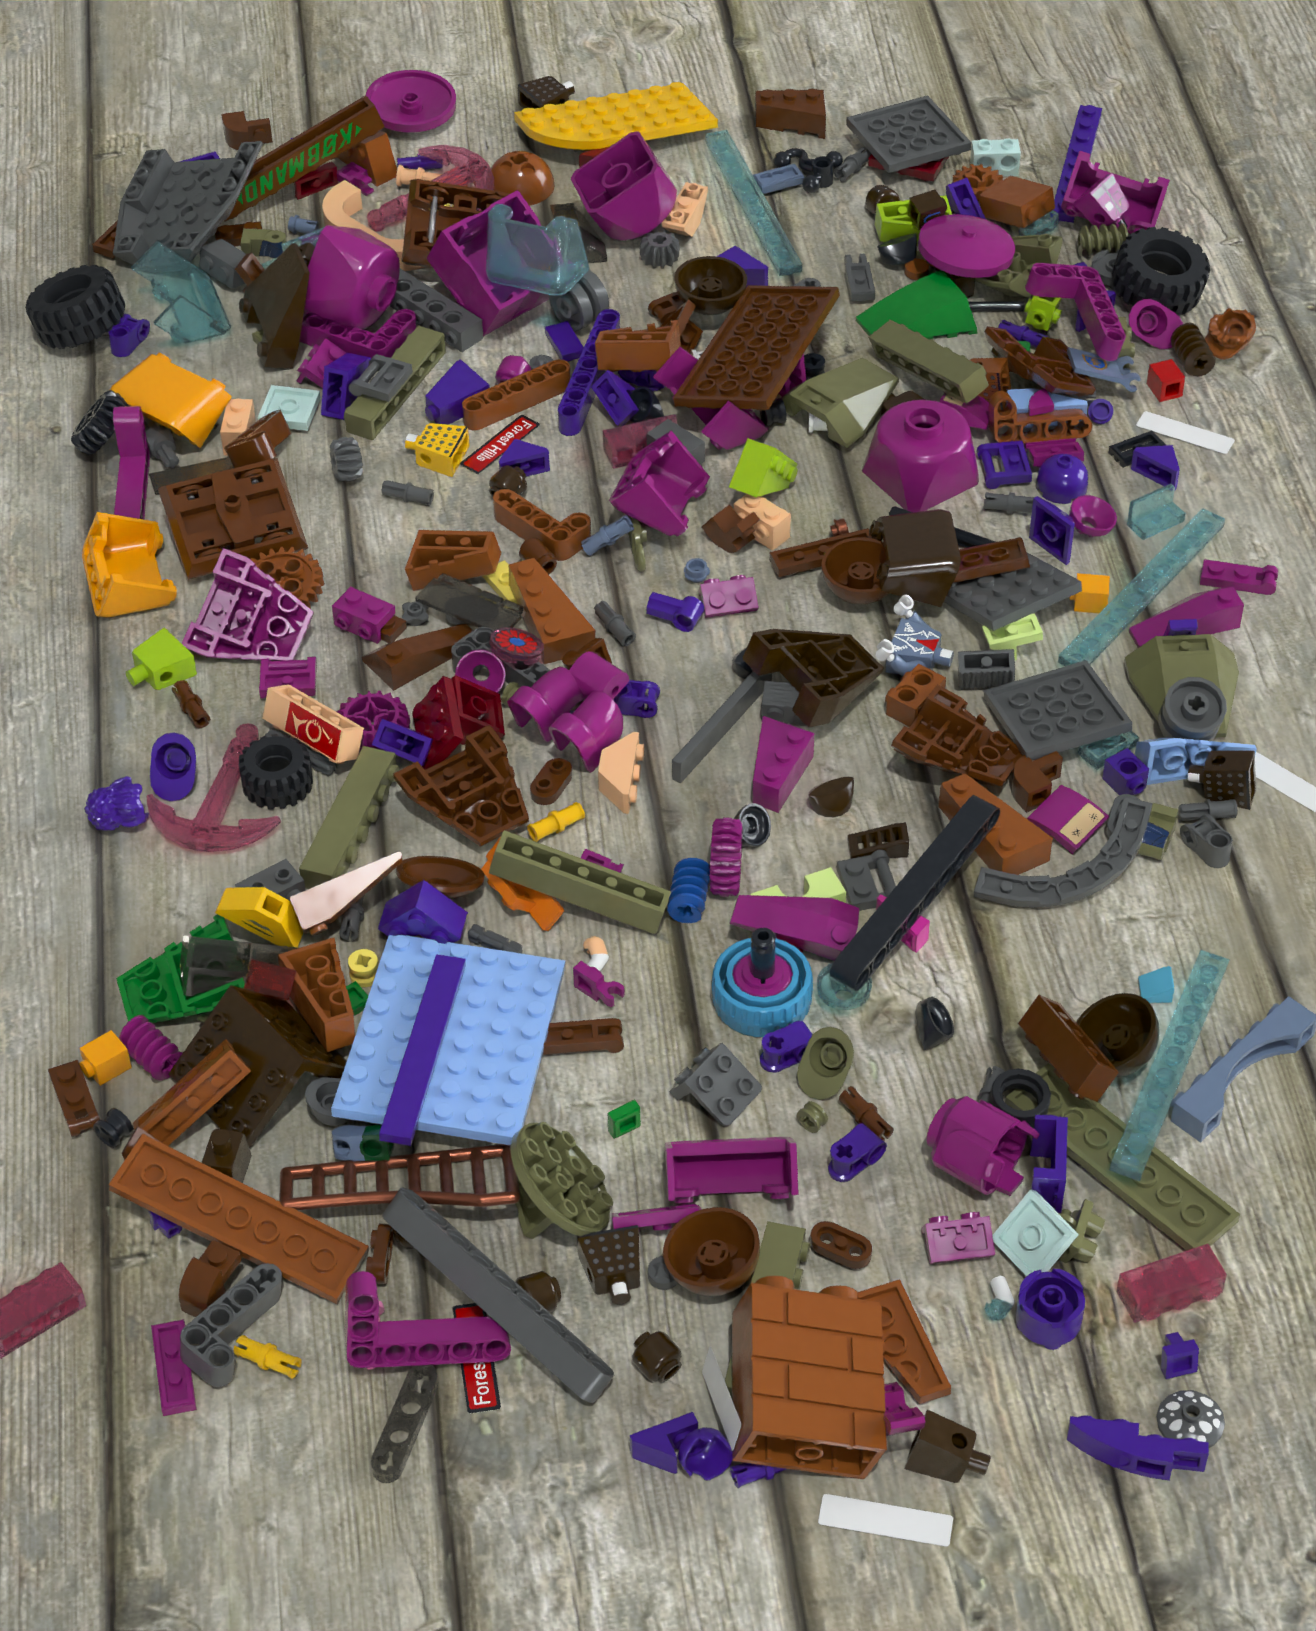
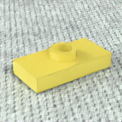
M504 560L498 563L495 573L482 577L506 605L512 607L517 603L509 587V564Z

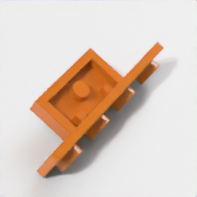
M499 838L487 853L486 858L488 861L481 868L488 878L487 883L500 893L505 906L514 911L519 909L529 912L542 930L549 931L564 913V908L555 897L489 873L494 852L500 840Z

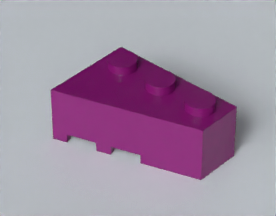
M763 716L753 777L752 804L756 803L763 808L779 813L814 757L815 733Z

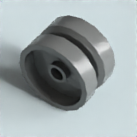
M584 267L576 269L569 273L567 277L553 282L549 287L550 305L560 322L568 321L573 331L585 328L591 322L596 321L601 311L609 309L607 291L598 276L590 269Z
M1187 677L1178 680L1167 692L1158 714V726L1165 738L1213 741L1227 712L1226 699L1222 691L1213 682L1204 678Z

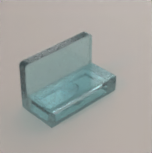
M1172 484L1130 502L1127 526L1142 540L1185 521L1186 513L1173 502L1175 487Z

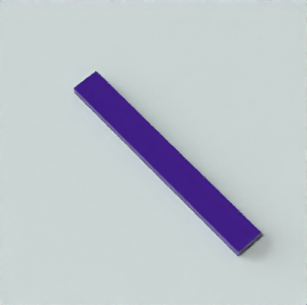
M438 954L435 956L381 1126L379 1141L409 1146L412 1144L466 967V959Z

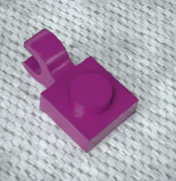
M351 162L337 170V180L339 182L346 180L361 189V193L365 196L374 192V189L368 185L372 182V179L368 176L366 169Z
M580 961L573 967L574 987L596 1002L601 999L605 1005L613 1007L614 997L610 994H618L622 998L625 996L624 986L615 981L605 982L604 975L597 968L590 967L583 961Z

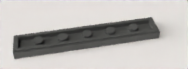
M752 672L672 759V780L678 783L684 781L764 692L765 681H772V673L758 676L755 672Z

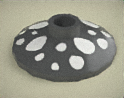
M1193 1390L1178 1391L1168 1395L1160 1403L1156 1416L1158 1429L1164 1438H1193L1198 1441L1209 1442V1448L1221 1439L1225 1427L1224 1414L1218 1404L1206 1394ZM1187 1413H1194L1197 1416L1191 1417Z

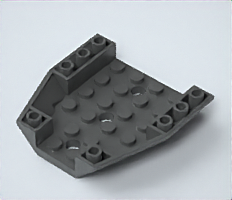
M262 141L241 143L234 158L174 162L166 149L146 150L120 201L113 254L146 272L185 270L200 252L203 244L210 236L212 237L223 220L230 216L262 148Z

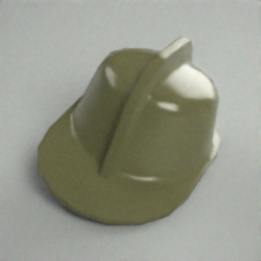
M825 1027L813 1033L797 1071L798 1084L802 1091L810 1098L818 1100L828 1099L837 1094L842 1087L854 1058L853 1044L846 1033L838 1028Z

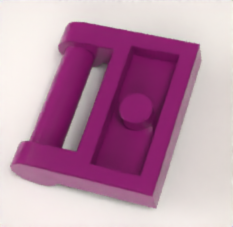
M316 656L307 657V660L270 661V659H261L260 698H266L268 688L288 684L308 696H316Z

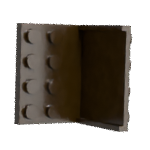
M230 985L168 1074L177 1083L220 1043L227 1039L233 1045L235 1053L250 1067L251 1072L205 1113L220 1129L245 1134L250 1148L305 1071L316 1077L323 1075L328 1078H341L347 1060L337 1050L327 1052L307 1021L286 1000Z

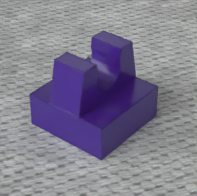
M1178 1332L1166 1334L1165 1341L1168 1345L1162 1347L1161 1371L1165 1379L1197 1372L1199 1348L1195 1340L1184 1341Z

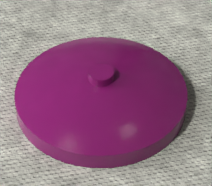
M401 70L388 73L375 80L366 92V96L375 105L385 128L393 131L422 132L431 130L447 122L456 110V92L453 86L443 77L428 71Z
M951 214L933 218L923 225L918 239L919 251L930 264L942 271L962 277L983 278L997 275L998 272L1010 267L1015 254L1014 241L1003 228L986 219L970 215Z

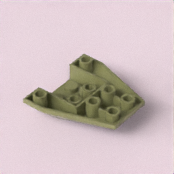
M1051 234L1013 236L1015 254L1010 267L998 272L994 276L975 278V281L1007 296L1029 298L1031 294L1026 291L1025 285L1033 264H1057L1063 242L1061 236H1052Z
M862 357L804 381L783 395L781 399L784 402L786 413L794 416L804 409L826 422L830 439L848 448L866 433L881 410L883 402L887 401L895 389L899 378Z
M1211 634L1155 636L1125 657L1124 661L1128 679L1157 721L1169 688L1178 680L1187 677H1201L1213 682L1222 691L1227 705L1226 715L1215 738L1226 737L1239 675L1233 651Z

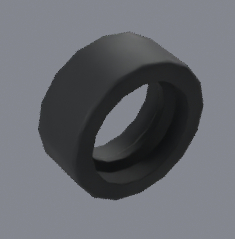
M1011 1069L998 1075L993 1082L989 1104L1021 1122L1023 1120L1034 1128L1035 1115H1047L1051 1092L1048 1084L1040 1075L1030 1070ZM1006 1090H1025L1037 1099L1038 1106L1032 1110H1016L1008 1106L1001 1096Z

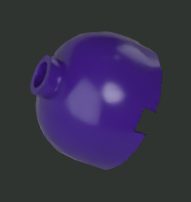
M1070 454L1052 455L1039 467L1036 489L1037 491L1040 490L1042 497L1048 501L1059 504L1071 503V499L1084 496L1087 493L1088 471L1084 463Z

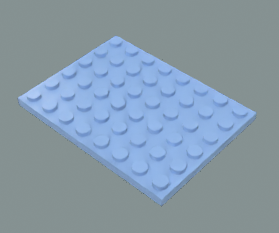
M389 935L331 1107L332 1116L376 1124L383 1123L436 954L466 959V967L416 1130L511 1145L514 1134L524 1126L544 1050V1043L548 1035L549 1024L552 1020L562 983L566 960L451 942L442 944L435 940L407 935Z

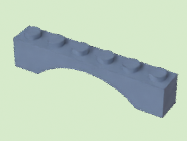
M1289 996L1280 1005L1278 1003L1274 1004L1264 1020L1261 1022L1256 1021L1251 1026L1248 1034L1243 1039L1238 1038L1224 1057L1218 1056L1214 1060L1208 1072L1204 1075L1202 1073L1199 1074L1185 1093L1181 1091L1176 1095L1171 1104V1107H1173L1171 1122L1201 1143L1220 1125L1224 1108V1094L1235 1077L1250 1065L1265 1058L1280 1054L1296 1053L1314 1036L1316 1014Z

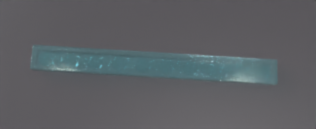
M728 130L705 134L707 146L778 275L784 276L802 272V262Z
M1202 508L1059 654L1058 663L1068 666L1087 660L1091 665L1224 527L1225 518Z
M1200 950L1112 1159L1110 1171L1138 1181L1141 1180L1226 973L1230 959Z

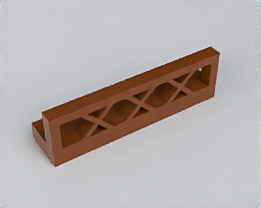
M225 1039L133 1122L134 1130L140 1127L161 1143L169 1146L251 1072L250 1067L235 1053L233 1045Z

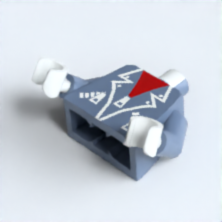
M903 595L894 605V612L900 616L905 615L906 618H901L891 642L883 639L877 645L876 658L879 661L886 660L885 672L899 674L902 677L906 672H911L918 664L932 671L935 664L950 667L954 651L941 648L942 634L927 625L916 611H911L914 602L908 595Z

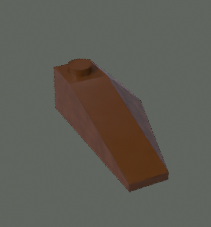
M461 624L385 644L362 656V661L394 691L452 659V646L474 630L467 624Z

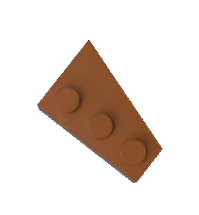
M378 131L377 134L369 136L355 147L349 148L337 156L345 164L354 162L366 169L368 176L372 179L371 183L377 187L397 176V166L386 132Z
M678 320L670 321L671 326L657 328L655 323L647 324V329L632 331L631 327L600 331L595 341L598 370H610L611 372L619 370H631L632 372L655 370L658 372L674 352L681 347Z
M419 530L407 561L405 572L413 591L493 574L496 571L501 550L494 531Z

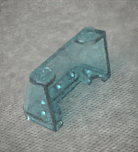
M496 204L488 213L486 273L489 281L559 296L570 291L590 269L576 219L558 216L544 227L510 220L513 216L511 207L504 204Z

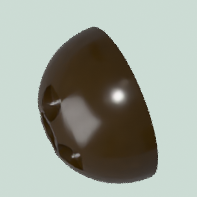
M703 256L690 259L681 264L675 272L674 282L681 301L685 303L689 299L696 305L694 312L703 315H719L732 309L743 295L747 286V275L741 266L729 259Z
M1119 993L1102 998L1088 1007L1076 1021L1118 1070L1119 1073L1116 1077L1130 1075L1145 1066L1154 1055L1159 1042L1160 1029L1157 1015L1151 1004L1136 994Z

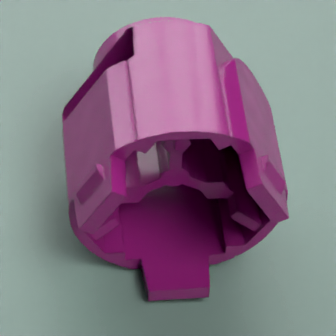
M964 1096L959 1099L951 1098L940 1107L929 1126L926 1142L929 1147L933 1148L931 1157L934 1166L984 1195H989L997 1190L1011 1196L1024 1181V1177L1013 1169L1023 1152L1027 1135L1038 1139L1040 1134L1026 1121L1023 1120L1021 1122L982 1099L977 1102L968 1096Z

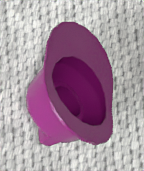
M1143 299L1137 302L1129 313V325L1134 334L1156 348H1172L1170 339L1174 330L1183 324L1181 318L1175 312L1155 300Z

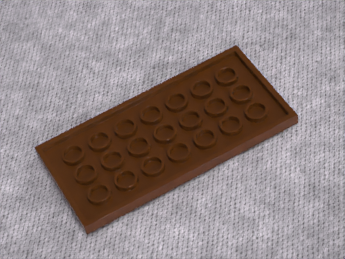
M748 285L673 397L675 406L717 409L722 408L730 401L739 409L768 410L839 298V288Z

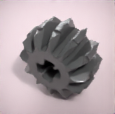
M656 230L655 233H647L646 237L641 238L640 256L641 260L645 261V265H653V268L661 266L664 269L665 265L672 266L673 262L678 261L680 244L673 233L667 234L666 231L658 232Z
M353 437L338 438V440H333L330 445L329 454L334 476L339 481L346 480V482L360 478L363 473V463L358 442Z

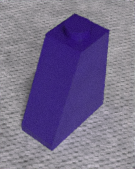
M346 353L324 366L321 415L344 420L346 408L357 398V396L349 391V385L353 380H357L370 365L371 357Z
M460 359L453 364L425 396L426 416L436 424L449 425L463 418L462 402L464 399L490 388V385Z

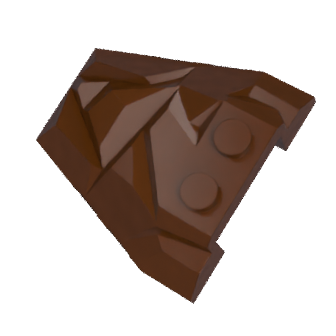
M986 327L984 332L988 343L993 347L991 350L993 357L1008 358L1009 372H1013L1026 380L1036 383L1051 394L1065 393L1081 397L1093 395L1096 389L1087 375L1074 372L1067 354L1068 346L1062 340L1043 336L1035 352L1029 353L1006 329Z
M937 684L926 698L920 714L909 728L904 726L894 738L891 744L892 748H894L893 750L917 764H923L948 773H960L961 775L965 773L974 780L1002 787L1013 772L1015 763L1023 755L1018 750L1016 744L1000 730L992 732L985 726L987 721L985 717L980 714L976 718L966 710L968 703L963 698Z
M490 725L466 736L464 751L426 770L417 761L393 773V778L408 798L480 847L502 836L504 830L510 832L529 822V816L520 788L516 786L513 767L510 766L507 758L508 751L506 745Z

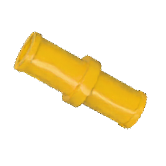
M575 802L558 812L553 810L548 813L547 817L527 826L528 834L533 841L537 842L554 832L561 833L565 830L566 826L585 818L584 809L580 803Z
M241 1335L236 1340V1343L246 1346L247 1350L237 1346L233 1348L235 1356H240L257 1363L260 1369H272L287 1375L289 1378L296 1377L299 1371L288 1367V1364L301 1368V1358L277 1350V1346L274 1344H262L245 1335Z

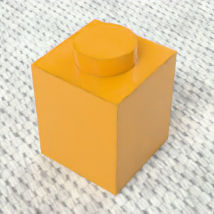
M1077 573V579L1082 584V591L1069 597V600H1074V611L1106 614L1110 576Z
M112 1030L79 1048L82 1061L79 1064L87 1078L93 1077L99 1086L132 1068L128 1049Z

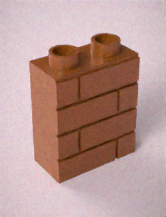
M766 1276L758 1279L755 1283H750L732 1313V1401L741 1421V1428L732 1451V1461L858 1479L866 1478L887 1450L884 1420L885 1385L883 1379L882 1305H880V1302L858 1299V1292L848 1286H829L822 1289L819 1293L794 1289L793 1281L783 1276Z

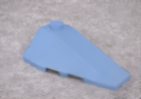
M1158 738L1137 742L1135 756L1149 768L1147 785L1188 779L1190 765L1204 766L1208 753L1211 751H1255L1256 755L1257 748L1251 744L1182 738Z

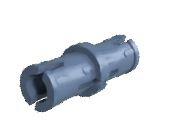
M624 515L608 526L603 525L599 528L598 532L581 542L587 555L591 556L601 548L615 544L616 540L621 536L634 530L633 523L627 515Z

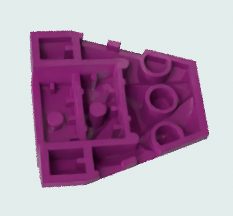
M223 548L213 570L215 579L196 623H190L182 644L189 651L206 658L261 661V659H270V661L294 660L314 612L292 593L278 585L269 574L266 575L248 557Z

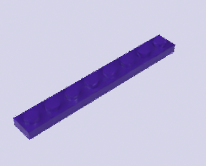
M1080 105L1054 199L1055 209L1051 211L1050 220L1074 223L1075 217L1065 214L1061 204L1079 151L1092 154L1102 116V108L1092 105Z

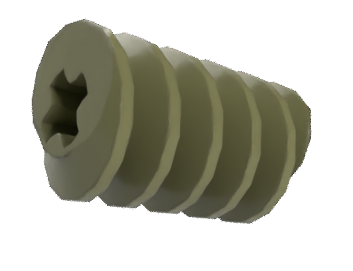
M1124 223L1119 224L1117 229L1115 224H1111L1107 229V226L1102 224L1099 230L1096 225H1092L1089 230L1086 225L1081 226L1077 239L1078 255L1082 256L1083 249H1086L1088 256H1091L1093 249L1098 253L1102 251V248L1109 250V253L1114 248L1117 253V249L1120 250L1122 242L1129 236L1126 225Z

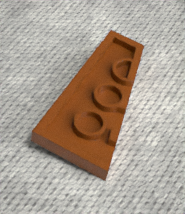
M899 1279L858 1292V1299L880 1302V1305H882L884 1362L915 1400L922 1404L950 1395L951 1385L901 1280Z

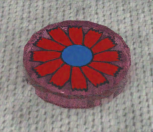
M499 628L490 634V650L501 660L517 664V661L520 660L524 661V664L530 665L542 658L544 644L532 633L517 628Z

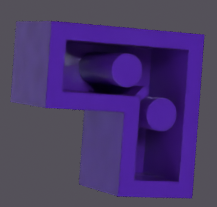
M423 880L386 902L378 929L387 936L407 935L415 937L419 934L423 938L435 940L438 943H455L461 938L468 912Z

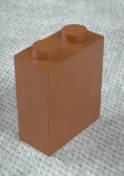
M1014 176L1007 177L979 195L980 207L985 218L1020 228L1027 227L1055 209L1053 187Z

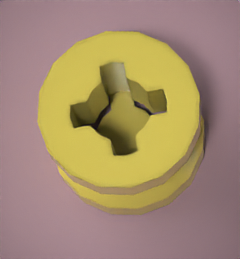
M360 949L349 956L348 967L352 983L356 981L360 987L372 986L378 969V958L373 951Z

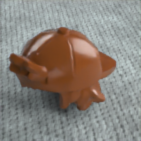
M1228 308L1223 314H1216L1210 319L1209 332L1205 340L1214 357L1224 360L1232 358L1249 344L1256 331L1254 315H1251L1246 309L1232 310Z

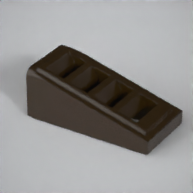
M906 822L849 834L847 837L850 859L869 856L877 850H885L889 858H902L909 855V836ZM858 843H863L864 848L859 849Z

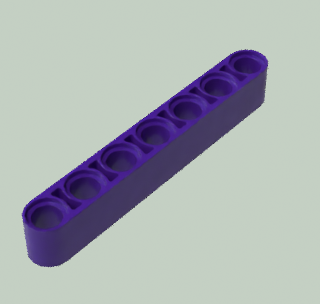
M606 309L598 314L558 406L559 432L565 436H574L581 431L596 396L591 386L606 372V370H598L595 341L600 331L620 328V314L616 310Z

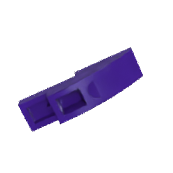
M1086 1415L1079 1417L1070 1416L1067 1441L1086 1454L1112 1467L1149 1478L1169 1481L1172 1469L1205 1471L1209 1455V1442H1202L1193 1438H1164L1156 1434L1142 1436L1139 1435V1423L1129 1422L1124 1419L1103 1420Z

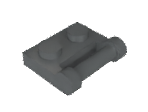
M376 354L370 359V365L357 380H353L349 385V391L355 396L363 394L389 402L413 373L412 364ZM377 371H379V372L375 375V377L371 380V382L368 383L369 380L374 376V374H375Z
M877 850L869 856L837 861L836 870L841 884L846 891L848 903L858 907L859 911L876 908L877 897L880 894L888 897L896 887L888 865L890 860L885 850ZM878 869L885 892L878 893L870 870Z

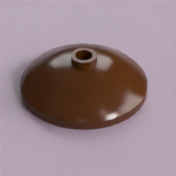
M443 856L411 857L404 859L396 867L397 877L407 887L411 888L425 880L449 899L459 898L476 891L483 885L485 877L483 871L476 865L460 859Z

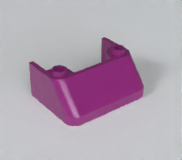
M679 347L653 377L672 391L674 394L672 396L673 399L698 359ZM730 401L722 408L717 409L691 408L706 425L701 432L710 438L709 441L719 450L722 448L729 450L743 445L748 438L756 440L763 437L769 430L752 409H739Z
M791 1137L665 1142L667 1197L669 1201H674V1203L693 1202V1196H699V1194L764 1192L770 1193V1199L789 1198V1193L799 1195L797 1144Z

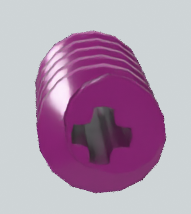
M138 1015L128 1021L119 1036L120 1041L128 1049V1054L144 1070L150 1073L155 1080H165L171 1077L168 1073L183 1052L178 1051V1047L171 1043L168 1037L163 1036V1033L156 1029L153 1023L148 1022L144 1015Z

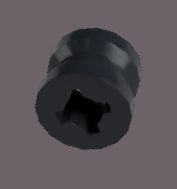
M816 353L804 355L806 380L825 373V358L822 355Z
M781 398L775 399L768 410L760 411L761 420L766 426H771L774 422L779 424L786 422V409Z
M111 1108L104 1120H98L93 1125V1129L99 1139L111 1148L119 1145L120 1138L128 1136L134 1130L128 1117L116 1108Z

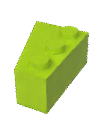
M940 196L943 197L947 203V211H945V215H951L952 212L947 196ZM909 200L877 204L875 227L879 241L886 242L897 237L916 233L918 246L920 230L918 231L908 216Z
M748 438L729 488L754 497L787 489L797 476L798 469L796 467L798 464L777 448Z

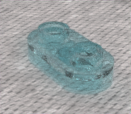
M1052 210L1027 227H1019V235H1041L1053 231L1059 225L1058 213Z

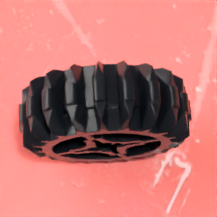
M109 390L104 392L90 406L72 433L71 442L78 450L87 455H92L105 445L115 432L113 421L114 407L129 406L119 393Z

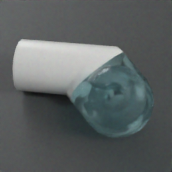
M1004 1276L995 1277L990 1281L995 1298L991 1300L990 1304L986 1302L984 1307L989 1319L994 1321L1004 1319L1015 1303Z

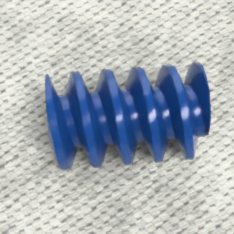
M686 858L675 865L671 894L667 905V911L674 920L681 923H695L701 920V913L705 910L706 893L708 892L710 881V865L706 861L698 858Z

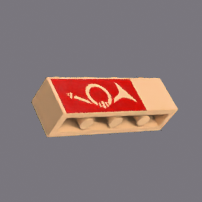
M289 684L268 688L262 719L271 723L275 729L288 733L292 739L297 738L312 750L325 755L333 763L344 764L345 761L357 759L364 730L363 727Z

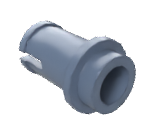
M299 215L291 216L288 221V230L292 231L293 234L297 232L304 234L318 233L319 221L302 219Z

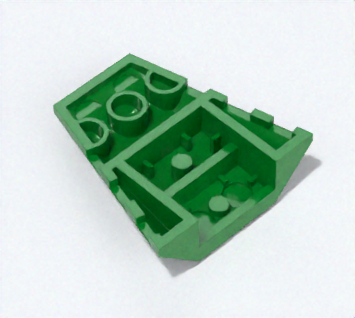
M942 270L920 278L895 291L856 316V322L868 336L872 335L889 320L903 324L908 329L919 332L929 340L933 339V336L946 335L947 338L957 337V333L966 331L969 335L977 334V327L967 296Z
M218 914L213 917L215 921L204 928L201 926L196 927L190 931V937L177 945L174 942L164 948L165 952L155 959L149 957L116 978L128 1021L138 1015H144L148 1022L159 1023L212 1012L230 985L251 990L240 953L224 917Z

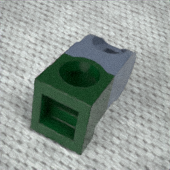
M382 1124L373 1126L345 1125L337 1127L332 1131L334 1157L339 1160H389L395 1146L391 1142L379 1141Z

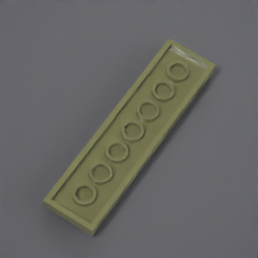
M1048 1063L1036 1072L1045 1080L1051 1092L1047 1115L1068 1117L1067 1155L1195 1258L1199 1257L1239 1222V1212L1103 1105L1086 1097L1083 1100L1071 1094L1068 1090V1083L1060 1079L1053 1072L1054 1067ZM1015 1089L1005 1099V1103L1016 1110H1032L1038 1106L1037 1099L1031 1093L1021 1089Z

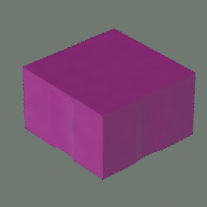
M518 190L494 202L483 212L468 216L442 230L426 258L459 305L482 319L483 337L548 301L551 284L560 278L567 277L575 269L557 243L545 232L538 217Z

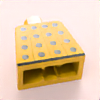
M429 423L421 435L409 433L405 440V448L415 450L416 463L419 466L453 477L470 447L468 427Z

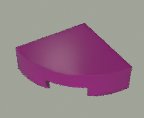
M1046 389L1039 390L1030 397L1028 405L1029 416L1054 411V403Z

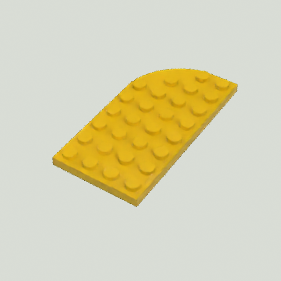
M673 82L662 87L651 86L649 89L644 90L632 89L627 93L621 94L610 93L604 97H588L586 100L581 101L569 100L564 104L558 105L546 104L541 108H524L522 111L514 112L515 122L527 136L543 144L566 149L591 150L610 147L629 133L639 131L646 141L718 128V119L681 82Z

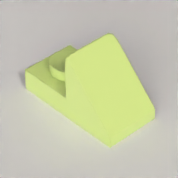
M1035 613L995 631L982 626V631L989 648L992 650L1014 649L1015 660H1017V646L1043 640V631Z

